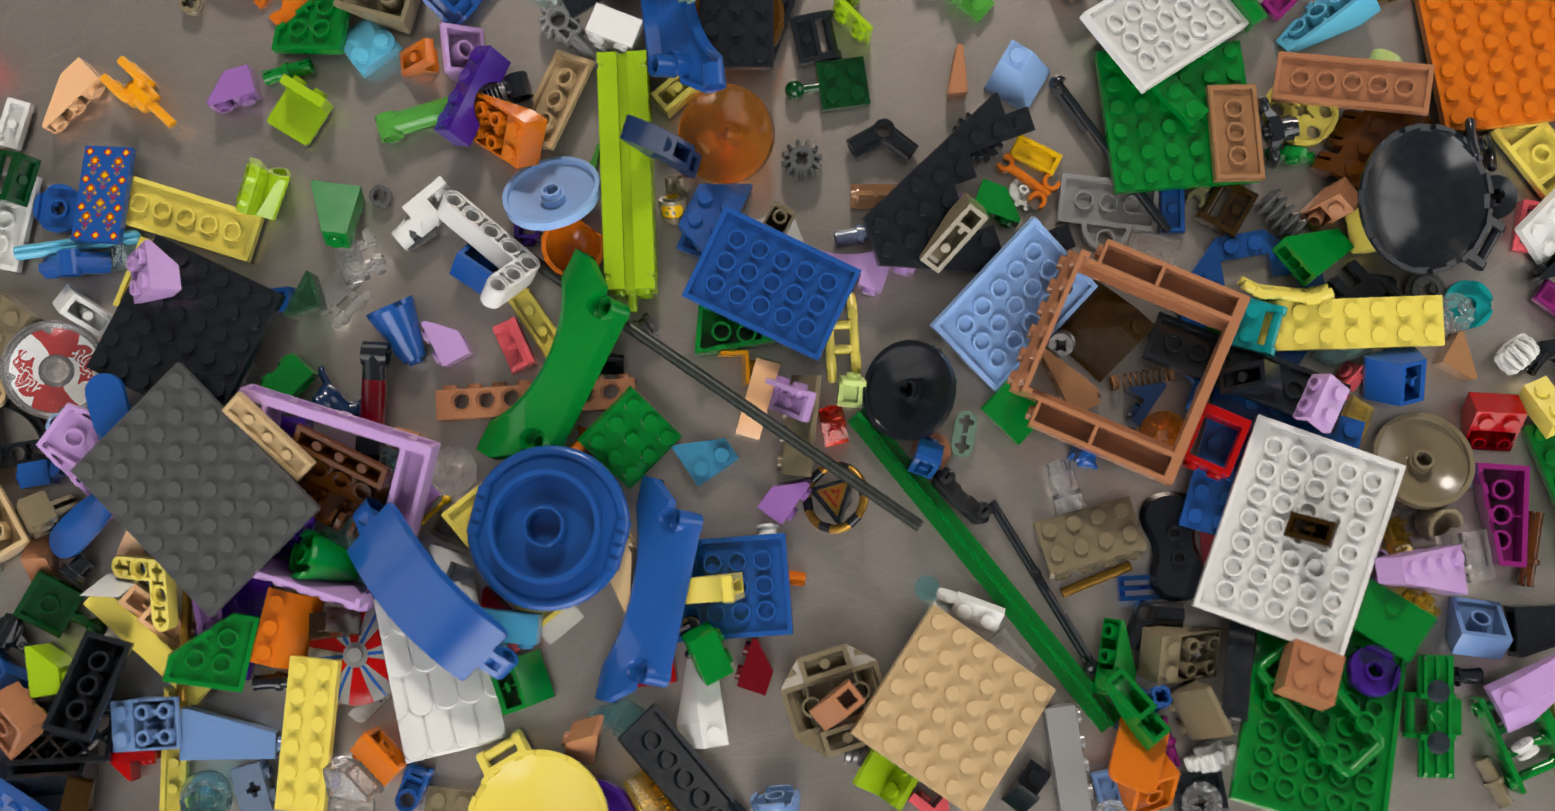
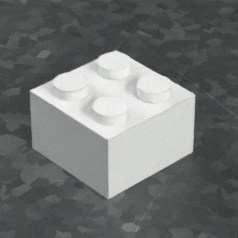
M596 2L585 29L590 43L593 45L592 47H595L599 52L616 51L617 54L641 50L645 41L643 20Z

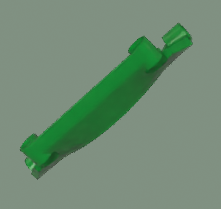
M575 248L561 276L562 301L559 322L552 346L542 368L522 397L507 411L489 421L476 447L477 451L491 459H506L517 452L537 446H564L625 323L629 319L630 307L606 295L609 287L595 258Z

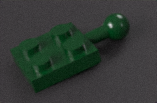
M864 56L815 62L816 83L802 84L797 80H793L785 86V94L791 100H798L803 94L819 92L822 112L867 107L871 104Z
M41 569L37 572L12 614L57 638L63 635L70 621L85 627L88 632L104 635L107 631V625L98 617L91 619L77 612L85 596H80L84 591Z

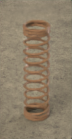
M1161 366L1159 370L1154 368L1153 371L1151 369H1148L1147 372L1145 370H1142V372L1136 371V373L1131 372L1130 375L1128 373H1125L1124 376L1119 374L1118 377L1110 375L1109 384L1112 391H1117V384L1118 389L1121 390L1119 382L1121 375L1124 388L1126 389L1125 375L1127 374L1130 388H1132L1131 374L1133 373L1136 387H1138L1137 373L1139 372L1141 384L1144 386V371L1147 375V383L1150 385L1149 370L1152 372L1153 383L1156 384L1155 369L1158 372L1159 382L1162 383L1161 368L1164 371L1165 381L1168 382L1169 379L1171 382L1175 380V371L1167 368L1166 373V368L1164 369Z

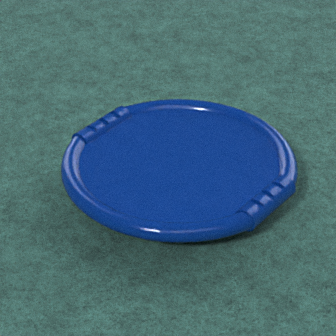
M546 445L528 448L515 453L499 463L486 476L481 485L478 486L466 533L471 557L477 571L493 591L505 600L526 609L557 611L571 608L589 600L611 581L620 569L631 522L625 495L615 477L603 464L580 450L565 446Z

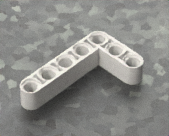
M454 190L446 191L438 207L437 216L499 269L487 279L480 295V300L486 307L498 308L533 282L540 267V261L461 193Z

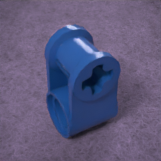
M415 762L408 763L395 798L396 807L400 811H412L420 806L434 776V768L427 769L415 764ZM405 793H411L414 796L413 805L405 803Z

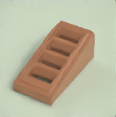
M957 44L954 51L946 100L964 99L968 92L964 47L962 44Z

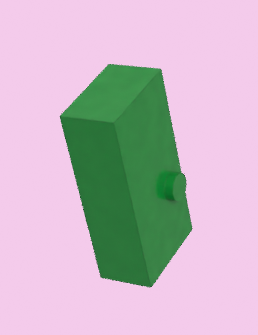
M1369 578L1353 630L1410 664L1438 620L1436 616Z

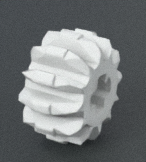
M1525 333L1516 335L1506 344H1503L1493 359L1502 372H1505L1507 375L1517 374L1536 359L1540 352V347L1532 337Z

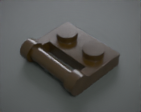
M1240 184L1215 186L1202 210L1196 213L1194 219L1234 239L1259 194ZM1223 191H1230L1231 194L1218 217L1211 216L1210 214Z

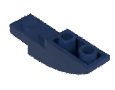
M632 115L626 116L619 139L649 158L659 159L687 178H696L702 155L695 151V146L652 123Z

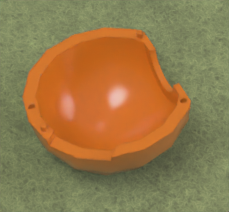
M581 220L562 228L544 231L542 235L541 252L544 260L554 272L560 275L563 274L575 248L594 257L598 266L603 259V236Z

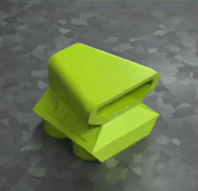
M250 157L235 202L236 210L246 215H257L275 221L291 178L289 169H268L260 159Z

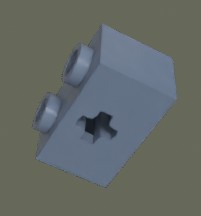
M268 759L254 761L230 770L240 811L275 810L276 788L273 781L274 769L272 764L268 763ZM254 785H260L261 790H255Z

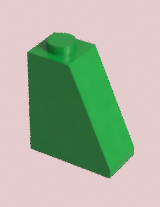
M312 180L311 187L325 244L333 248L351 249L365 203L361 186Z
M1337 228L1287 236L1272 251L1302 286L1305 287L1351 251L1354 245Z

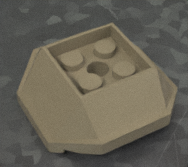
M846 643L796 658L780 688L795 740L827 758L866 746L865 743L849 732L883 681L877 659ZM848 678L865 698V702L848 717L824 731L809 710Z

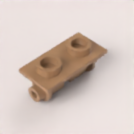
M850 184L851 209H872L897 184Z

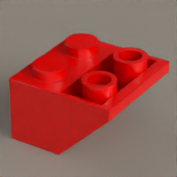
M1468 392L1460 412V431L1466 437L1472 449L1511 452L1528 414L1519 395Z

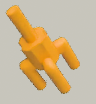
M125 56L119 57L117 63L133 78V80L127 83L126 87L118 80H113L107 73L99 78L122 102H127L132 108H138L143 114L152 111L169 128H173L176 125L177 121L159 105L162 97L155 91L156 83Z

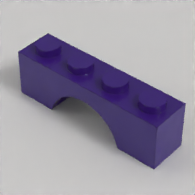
M491 45L475 46L469 54V60L465 68L459 74V80L454 90L448 96V102L443 112L438 116V122L434 130L455 146H470L480 127L474 113L475 96L484 84L501 83L511 62Z

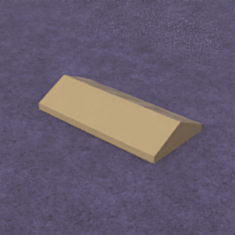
M556 49L529 106V109L548 119L542 149L554 151L594 68L595 62L593 60Z

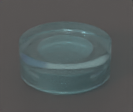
M928 575L920 577L914 586L916 595L925 601L935 599L937 597L936 592L938 588L940 589L939 582L934 577Z

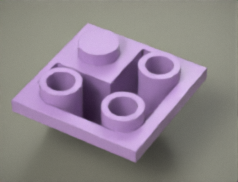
M144 240L128 256L126 265L127 270L131 271L129 291L134 297V304L173 297L182 289L179 265L151 240Z

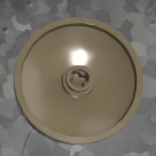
M1412 412L1393 418L1380 429L1371 446V454L1406 466L1395 500L1412 508L1435 510L1451 505L1466 493L1474 479L1475 458L1468 440L1453 424L1433 414Z

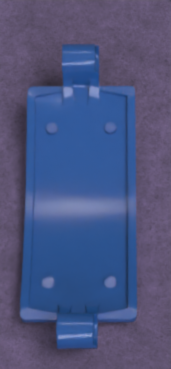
M368 496L353 513L352 517L360 535L348 548L347 552L358 574L376 601L411 641L459 680L464 681L477 667L495 679H504L518 664V657L514 651L503 646L497 647L508 636L507 630L467 596L444 573L420 543L400 510L392 502L383 506L379 500Z

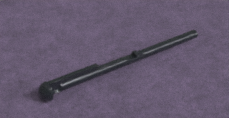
M1062 75L1053 76L1049 80V89L1082 133H1085L1087 130L1102 152L1108 157L1106 139L1063 82L1066 78ZM1145 192L1134 193L1164 234L1169 232L1172 227Z
M996 499L991 501L987 505L991 506L992 514L1084 662L1085 666L1082 670L1088 674L1096 673L1098 659H1094L1067 613L1065 614L1041 575L1042 572L1033 562Z

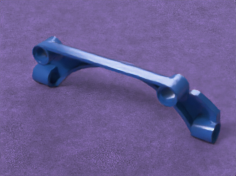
M640 0L650 76L676 78L679 76L680 83L703 93L713 94L718 90L726 88L723 56L708 40L699 20L695 1L687 4V2L678 3L677 0Z
M642 476L636 503L637 556L632 589L619 633L601 666L595 699L617 703V700L636 691L638 683L666 688L671 679L673 659L699 536L703 527V516L698 513L675 509L677 501L665 487L664 480Z

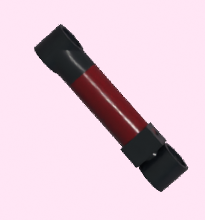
M364 340L360 349V363L362 365L360 418L385 425L387 376L392 348L389 342ZM357 435L355 450L386 465V457L383 453L387 451V444Z

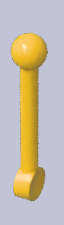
M444 495L442 501L422 519L421 526L444 505L451 503L449 495Z

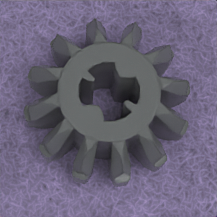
M798 139L796 140V147L788 144L787 149L789 152H782V157L786 160L781 162V167L787 168L785 171L786 176L794 172V181L798 180L799 175H802L804 182L808 181L807 174L815 178L817 173L814 169L820 170L822 168V164L817 162L822 160V154H815L818 151L817 145L809 148V140H806L805 145L801 146V142ZM801 156V159L805 157L806 164L802 165V162L800 165L797 164V158Z

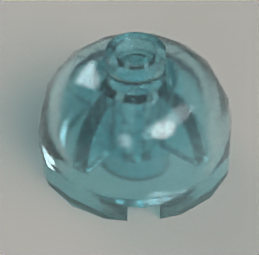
M204 770L189 776L180 790V810L229 811L232 807L233 790L229 780L222 773L213 770Z

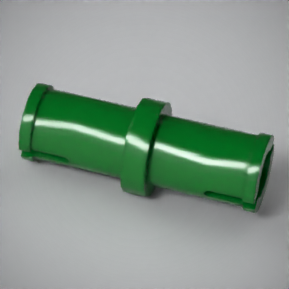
M306 58L294 63L284 62L282 66L263 70L262 78L264 83L270 86L271 84L278 83L284 74L293 78L294 75L300 77L310 73L313 74L315 70L312 60Z

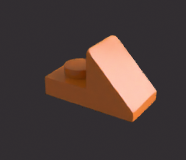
M423 38L399 52L401 76L406 77L439 72L437 49L434 48L433 39Z

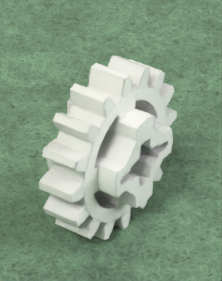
M1222 739L1209 740L1192 749L1193 752L1183 759L1187 771L1198 772L1201 770L1202 774L1216 772L1222 770L1225 766L1231 765L1230 760L1235 758L1237 743L1234 740L1223 742Z

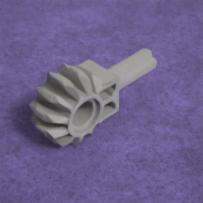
M557 0L554 6L551 1H548L549 9L541 8L540 11L544 16L538 17V22L542 24L540 27L541 32H547L546 36L549 40L555 36L557 42L562 41L568 48L573 45L584 58L595 62V68L598 67L596 52L599 51L592 47L593 45L583 36L585 32L580 25V19L577 17L573 19L561 0ZM561 16L565 18L562 24H553L556 17Z

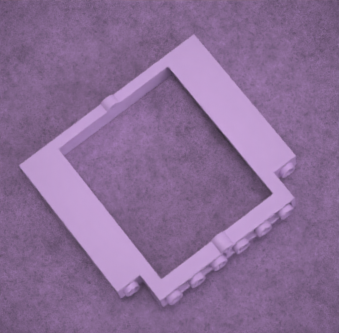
M249 384L240 387V391L279 427L283 412H288L400 448L387 503L392 502L400 510L418 538L441 445L440 442L259 385ZM275 556L252 577L263 581H272L274 585L283 586L284 588L296 589L301 594L314 597L319 596L323 601L343 604L345 608L359 612L368 611L374 606L373 599L375 598L367 586L351 581L294 579L290 576L294 573L289 570V561Z

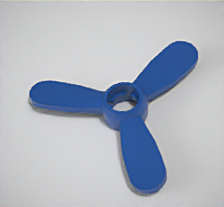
M102 373L90 378L85 386V398L94 430L100 441L131 410L125 385L115 374ZM93 494L89 495L74 506L53 527L49 535L50 549L59 558H73L79 555L102 531L112 517V514Z

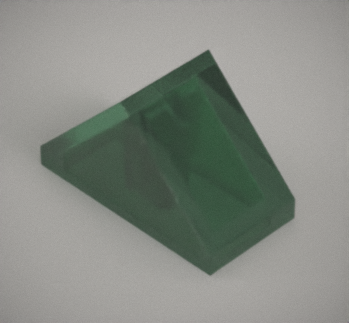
M306 270L283 315L296 320L328 309L317 275Z

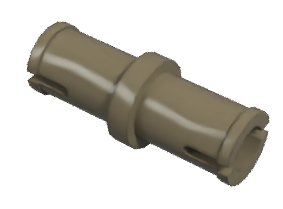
M1489 755L1474 760V764L1484 779L1483 784L1485 788L1490 790L1499 809L1513 805L1515 802L1504 785L1505 779L1502 775L1498 774Z

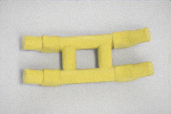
M1241 276L1237 282V285L1241 286L1240 289L1250 293L1251 296L1259 300L1271 299L1317 304L1334 297L1333 289L1329 288L1327 283L1309 288H1295L1258 284L1244 276Z
M851 292L847 300L848 319L837 321L825 346L827 382L829 383L837 382V354H850L851 372L861 374L856 294L854 292ZM849 329L850 344L835 345L834 330Z

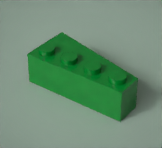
M698 305L694 352L696 357L717 354L719 351H735L778 343Z

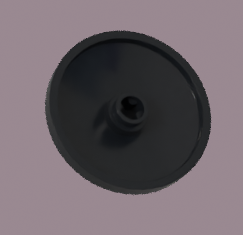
M903 340L889 345L874 358L865 375L867 382L866 387H863L865 411L874 427L890 438L903 441H916L926 438L945 423L953 409L956 398L954 370L947 357L939 349L928 343L917 340Z

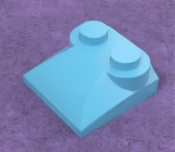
M364 18L348 30L344 48L345 54L364 78H367L404 50L388 28Z

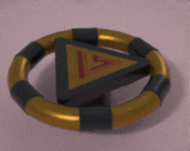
M837 461L838 463L846 467L848 470H850L851 472L865 480L862 473L852 464ZM820 466L812 473L810 478L813 482L809 487L813 490L807 499L802 501L804 512L811 524L820 531L829 534L848 531L864 516L869 499L859 493L860 498L856 511L843 522L846 509L852 502L851 493L853 488L842 480L814 487L829 472ZM812 494L837 524L821 521L814 512Z

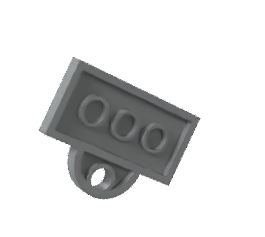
M1062 173L1060 175L1061 185L1059 187L1056 223L1080 225L1082 239L1093 250L1096 251L1099 245L1098 235L1100 233L1108 234L1111 240L1123 245L1131 231L1156 232V222L1134 193L1113 195L1111 178ZM1159 191L1145 192L1158 209Z

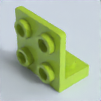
M834 0L833 17L842 26L845 24L851 30V35L858 42L863 41L867 45L871 41L873 26L855 10L860 0Z
M871 748L852 783L881 797L895 809L901 811L918 780Z

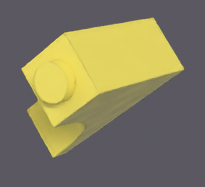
M742 572L691 577L685 604L725 603L744 598Z

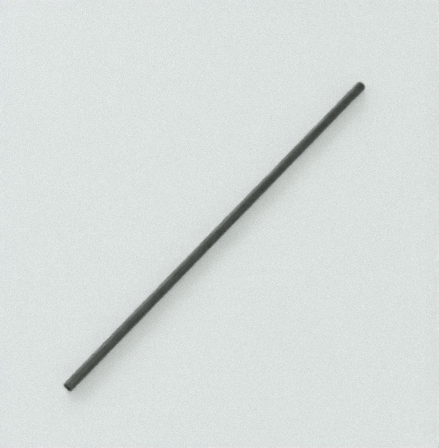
M536 256L540 261L538 272L562 288V275L554 272L545 261ZM627 320L622 329L623 331L916 532L924 522L919 517L631 320Z

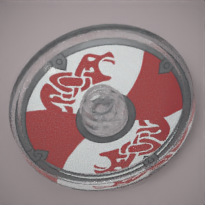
M45 320L23 328L11 338L1 356L0 379L6 394L23 411L43 419L55 420L68 402L88 409L85 398V386L90 378L99 373L86 366L99 341L85 328L63 320Z

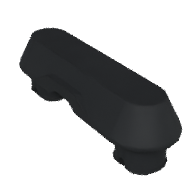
M944 467L942 470H937L932 480L933 487L971 523L984 524L988 522L989 515L992 514L991 506H987L988 503L984 501L979 503L974 497L967 495L962 490L961 485L955 481V473L950 472V468Z

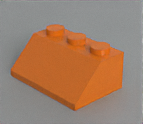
M280 586L269 587L250 662L273 668L289 669L290 656H308L311 641L309 639V614L323 612L325 601L321 600L319 596L314 597L301 594L296 590Z

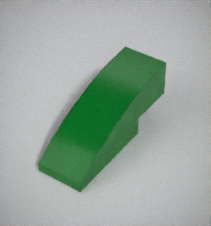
M1122 667L1103 682L1109 697L1122 719L1147 751L1172 731L1154 711L1158 706Z

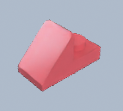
M921 789L919 792L913 790L908 798V801L921 811H949V802L940 795L932 804L930 803L932 798Z

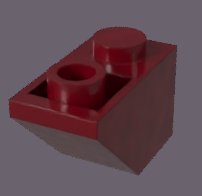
M753 637L752 641L746 640L742 652L746 659L744 665L738 664L734 679L738 680L737 687L765 696L773 674V667L758 637Z

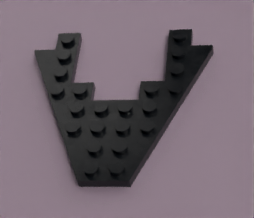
M998 92L992 94L861 219L878 266L933 270L923 263L919 257L948 211L959 200L955 185L977 177L969 154L1036 130L1028 106L1005 114ZM1068 223L1048 230L1065 250L1076 247ZM994 224L979 229L941 271L979 273L1002 248Z

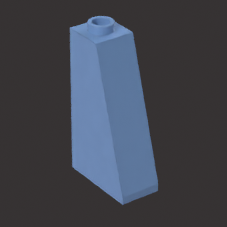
M195 706L181 708L182 748L180 749L179 760L275 759L279 755L282 736L279 737L278 729Z

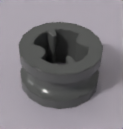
M376 185L370 190L369 199L376 207L386 208L392 203L393 194L386 186ZM379 191L387 193V197H384L386 201L375 200V196L378 197L376 193Z

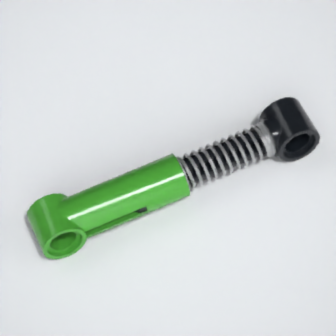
M525 71L510 73L503 78L502 83L497 84L498 86L495 87L493 85V88L489 86V89L485 87V90L481 88L480 91L505 101L510 100L514 104L528 101L534 97L527 72ZM448 96L404 110L387 111L376 115L374 119L381 142H396L403 139L405 135L436 126L438 116L443 112L448 102Z

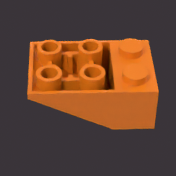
M477 92L474 102V113L480 127L473 141L516 169L539 165L548 119L529 108Z

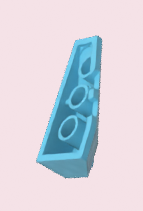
M1315 0L1314 2H1309L1305 6L1306 12L1300 18L1294 19L1276 39V43L1285 52L1296 53L1362 25L1381 11L1377 0Z

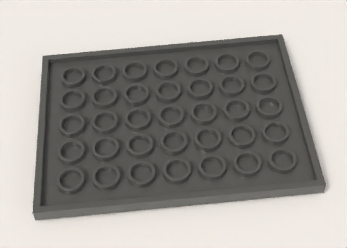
M177 362L70 471L209 617H213L321 507L274 459L221 411L224 406L182 363Z

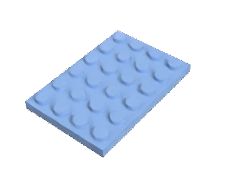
M1032 216L930 324V327L993 392H996L1009 378L1012 369L1017 371L1020 362L1016 359L1022 346L1025 348L1028 346L1030 339L1026 338L1030 326L1031 324L1036 325L1040 318L1039 315H1036L1041 301L1046 302L1050 293L1046 292L1051 278H1057L1060 271L1055 269L1060 256H1066L1068 253L1039 220ZM1077 273L1051 336L1098 287L1090 277Z

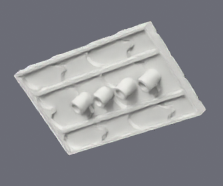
M474 578L454 582L480 606ZM373 599L406 764L506 740L502 712L490 675L477 667L464 681L459 680L411 641L391 620L376 599Z

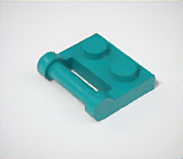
M1250 298L1231 346L1260 355L1274 357L1276 352L1274 348L1282 318L1286 316L1288 308ZM1265 313L1273 314L1264 345L1257 344Z

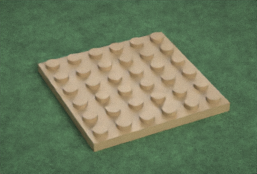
M931 604L849 733L960 810L982 811L1056 689L935 604Z

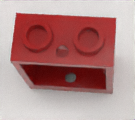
M1207 402L1182 460V466L1194 471L1199 468L1206 471L1207 477L1218 481L1221 478L1226 479L1230 477L1252 421ZM1204 418L1238 431L1224 467L1190 454Z

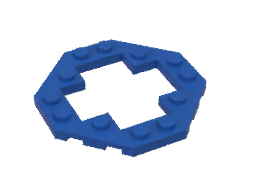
M1265 229L1239 233L1234 239L1229 236L1214 238L1203 256L1191 270L1193 274L1225 286L1221 262L1266 255L1270 279L1293 275L1272 251L1281 240ZM1323 273L1305 287L1296 279L1297 288H1309L1325 284ZM1178 314L1179 319L1205 329L1204 324ZM1308 351L1275 352L1274 356L1299 365Z

